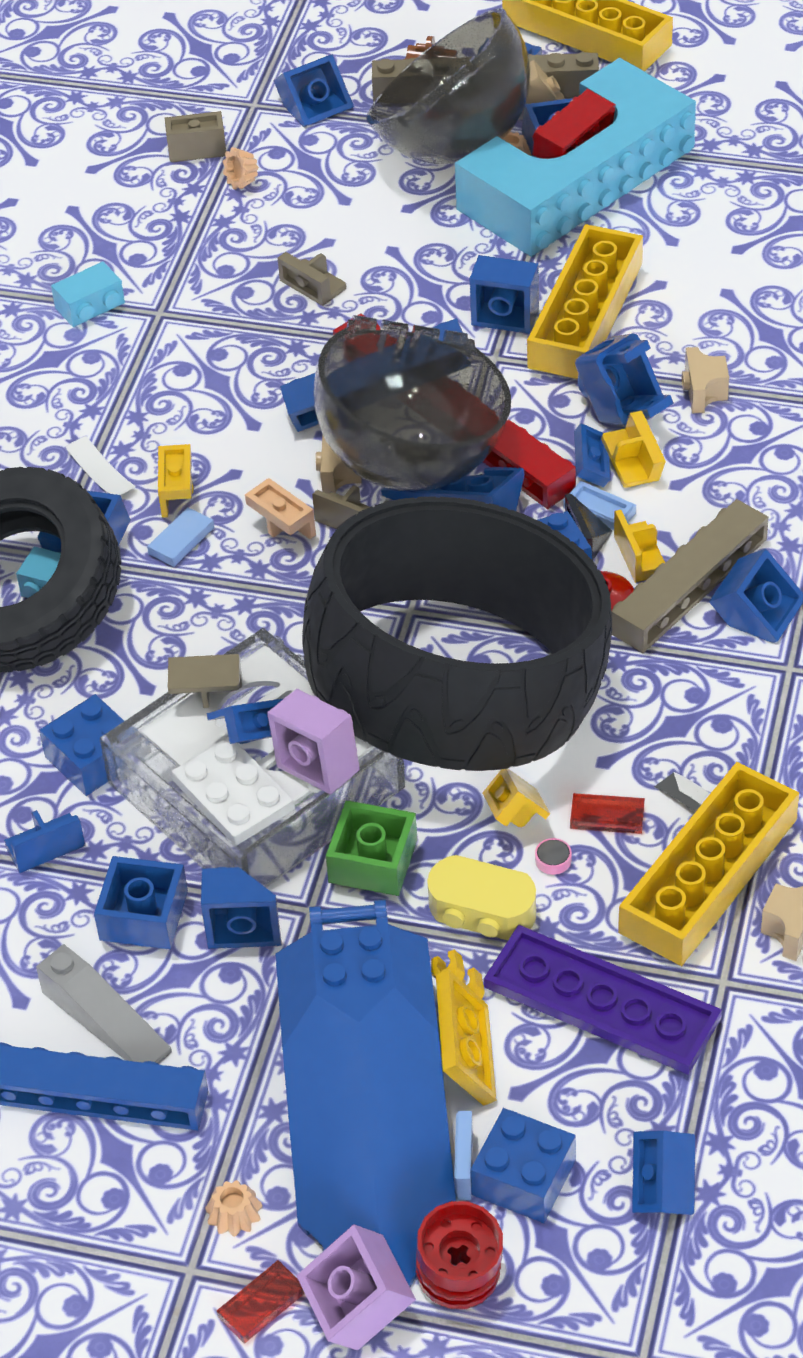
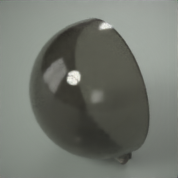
M499 8L480 14L454 29L410 63L383 90L369 109L366 118L367 122L378 136L394 150L414 160L433 164H453L496 136L504 139L520 118L530 88L529 55L518 27L504 9Z
M354 315L353 320L348 319L346 328L336 333L324 345L320 353L314 378L313 398L317 421L327 444L345 466L366 481L396 491H429L447 486L470 474L495 448L510 414V389L497 366L475 347V340L468 339V333L445 330L443 341L438 340L440 329L413 325L412 332H408L409 327L407 323L382 320L380 330H376V318Z

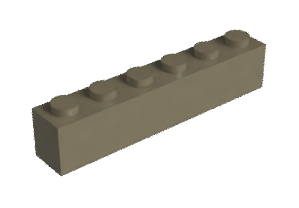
M738 499L727 508H722L713 521L707 526L701 527L693 539L686 545H681L673 557L665 564H660L653 575L645 582H640L633 590V593L623 602L619 601L611 611L612 635L641 653L647 651L725 579L739 558L752 554L767 540L769 516Z

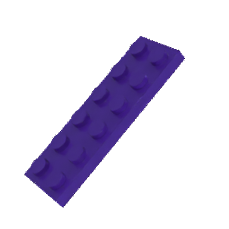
M521 925L517 926L483 979L484 988L687 1075L690 1074L722 1019V1009Z

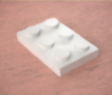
M229 737L171 771L172 780L235 846L295 810L293 798L238 743L230 744Z

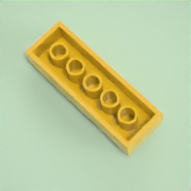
M502 0L503 21L578 50L598 53L599 58L611 63L620 57L644 72L672 46L673 17L628 0Z
M588 224L584 225L527 339V368L578 379L579 373L575 366L576 359L607 339L642 266L643 235Z
M736 762L619 905L618 933L682 967L796 822L799 792Z

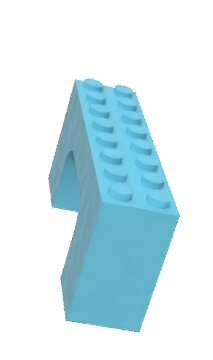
M619 57L579 83V95L586 89H589L616 104L613 124L569 153L551 159L532 157L500 137H494L455 162L456 210L532 257L623 195L629 193L645 180L650 179L654 174L669 166L684 154L690 152L695 144L696 101Z

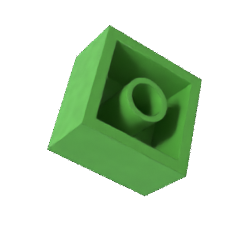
M346 800L326 854L328 883L399 896L418 840L416 813Z

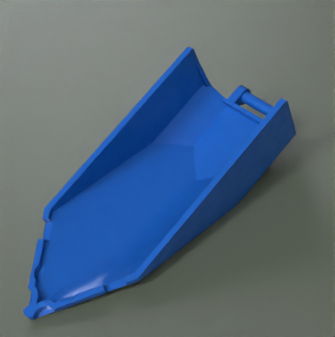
M385 899L374 900L373 905L322 910L321 906L309 907L311 932L275 953L298 1226L307 1236L311 1234L323 1247V1251L354 1224L382 1234L409 1287H411L416 1279L418 1230L424 1217L437 1206L456 1201L428 938L388 924ZM376 920V925L323 930V925Z

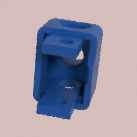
M631 333L610 337L579 356L575 361V366L579 373V390L583 396L590 399L598 420L603 424L626 426L630 413L642 411L645 418H652L674 404L671 395H663L645 353L651 349L648 340H640L637 334Z

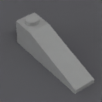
M65 944L61 945L36 966L42 993L124 1060L142 1063L153 1061L159 1064L172 1052L171 1047L104 978Z

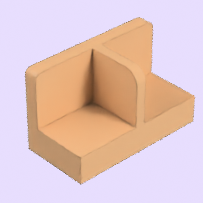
M270 478L245 494L246 504L266 518L268 534L272 537L277 536L283 531L290 536L299 531L309 539L316 536L314 510Z

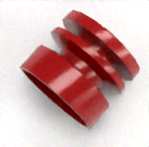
M469 1201L445 1203L437 1206L424 1217L417 1236L416 1278L422 1292L434 1303L449 1309H468L483 1303L494 1292L500 1278L503 1254V1233L497 1219L484 1207Z

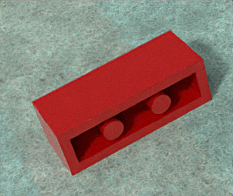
M586 89L578 97L575 96L565 108L557 111L543 126L540 125L535 130L532 137L534 141L532 155L537 158L551 159L569 153L613 124L616 104Z

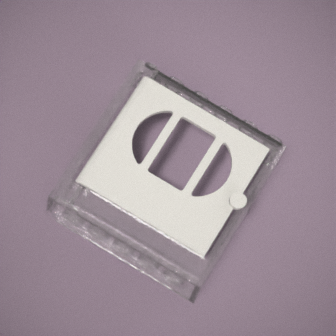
M261 628L223 654H239L242 688H239L237 691L210 692L209 708H203L201 692L169 694L167 692L100 737L108 784L202 869L240 867L267 888L332 840L346 800L380 806L405 788V765L402 758L391 755L389 752H384L355 736L360 770L330 795L286 771L269 770L276 765L273 750L256 762L293 798L295 810L235 846L172 780L171 771L229 737L226 723L219 727L216 725V720L208 721L206 713L232 706L259 686H275L276 689L257 702L283 699L296 689L315 696L307 679L304 657L300 654L296 655L284 645V641L280 637H274L265 628Z

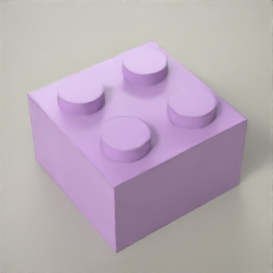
M296 689L267 712L278 768L330 795L360 770L351 715L346 711L323 702L316 696H311Z
M355 1224L296 1275L327 1340L357 1351L416 1300L384 1236Z

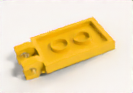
M453 949L448 951V957L450 958L448 967H446V963L439 956L431 958L432 976L436 979L443 1072L480 1104L485 1106L497 1101L489 1011L488 1005L482 1000L485 993L482 974L474 967L468 969L467 975L470 977V981L466 985L462 956Z

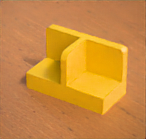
M642 411L630 413L625 429L603 433L601 440L623 487L627 488L660 480L666 461Z
M190 444L158 446V496L161 516L164 518L168 517L169 500L192 498L194 487Z
M622 510L614 511L615 541L634 582L645 581L654 574L660 564H665L657 546L656 526L653 524L647 525L646 521L628 525Z
M508 768L501 769L482 792L495 819L506 827L510 822L517 827H524L535 813L544 819H547L551 814L538 790Z

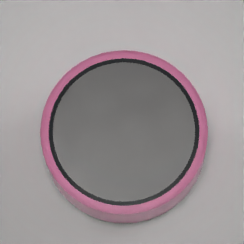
M549 838L537 845L535 863L539 870L546 874L556 875L565 872L570 867L572 853L570 846L565 841Z

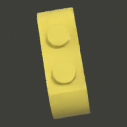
M458 855L440 860L429 872L427 879L429 909L436 921L452 928H463L481 933L486 937H497L504 940H509L518 925L528 929L533 927L536 920V887L527 873Z

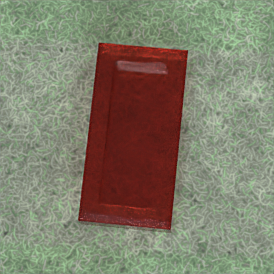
M573 793L570 829L642 834L645 798Z
M277 1260L216 1310L217 1316L245 1344L305 1293L299 1280Z

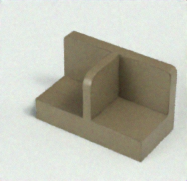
M221 111L164 117L170 162L225 156L226 144Z
M287 252L277 258L280 281L322 306L346 289V282L327 272L326 256L322 253L316 255L310 261L307 259L299 260Z
M355 485L344 496L334 492L327 494L319 490L312 494L315 521L337 529L348 518L370 507L361 503L360 489Z
M239 654L168 657V693L201 692L203 708H209L210 692L237 691L239 688H242Z

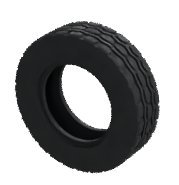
M14 467L5 468V470L0 471V541L11 535L29 531L45 532L61 539L59 563L49 581L31 597L13 605L0 607V672L23 671L33 669L39 665L43 666L78 647V644L84 642L95 631L97 625H100L108 613V609L112 605L118 590L117 585L120 583L121 567L119 565L122 563L120 548L118 547L116 536L101 509L87 490L82 488L79 483L70 477H65L62 473L50 469Z

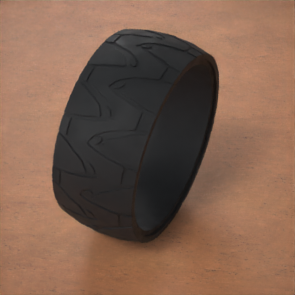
M413 497L384 502L358 512L357 515H353L341 524L331 536L314 569L304 606L302 645L307 679L316 697L351 715L354 735L384 752L391 753V755L432 767L438 766L452 770L465 769V771L500 770L529 764L531 761H537L561 748L565 742H568L576 733L595 702L601 686V680L607 669L611 645L612 614L610 592L601 571L597 569L593 560L579 546L557 530H553L550 526L525 514L490 503L486 504L481 501L455 497ZM406 600H431L465 605L486 611L512 622L538 639L552 654L529 661L496 664L447 658L426 652L396 639L373 624L361 611L385 603Z

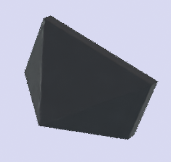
M567 494L565 495V512H569L590 544L592 560H594L613 531L574 495Z

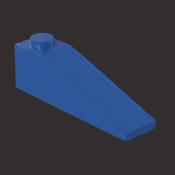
M490 467L484 468V474L467 476L466 470L455 471L454 474L437 479V474L435 473L398 476L381 489V494L383 497L391 500L434 496L438 498H463L485 502L486 504L490 503L516 511L525 474L524 468Z

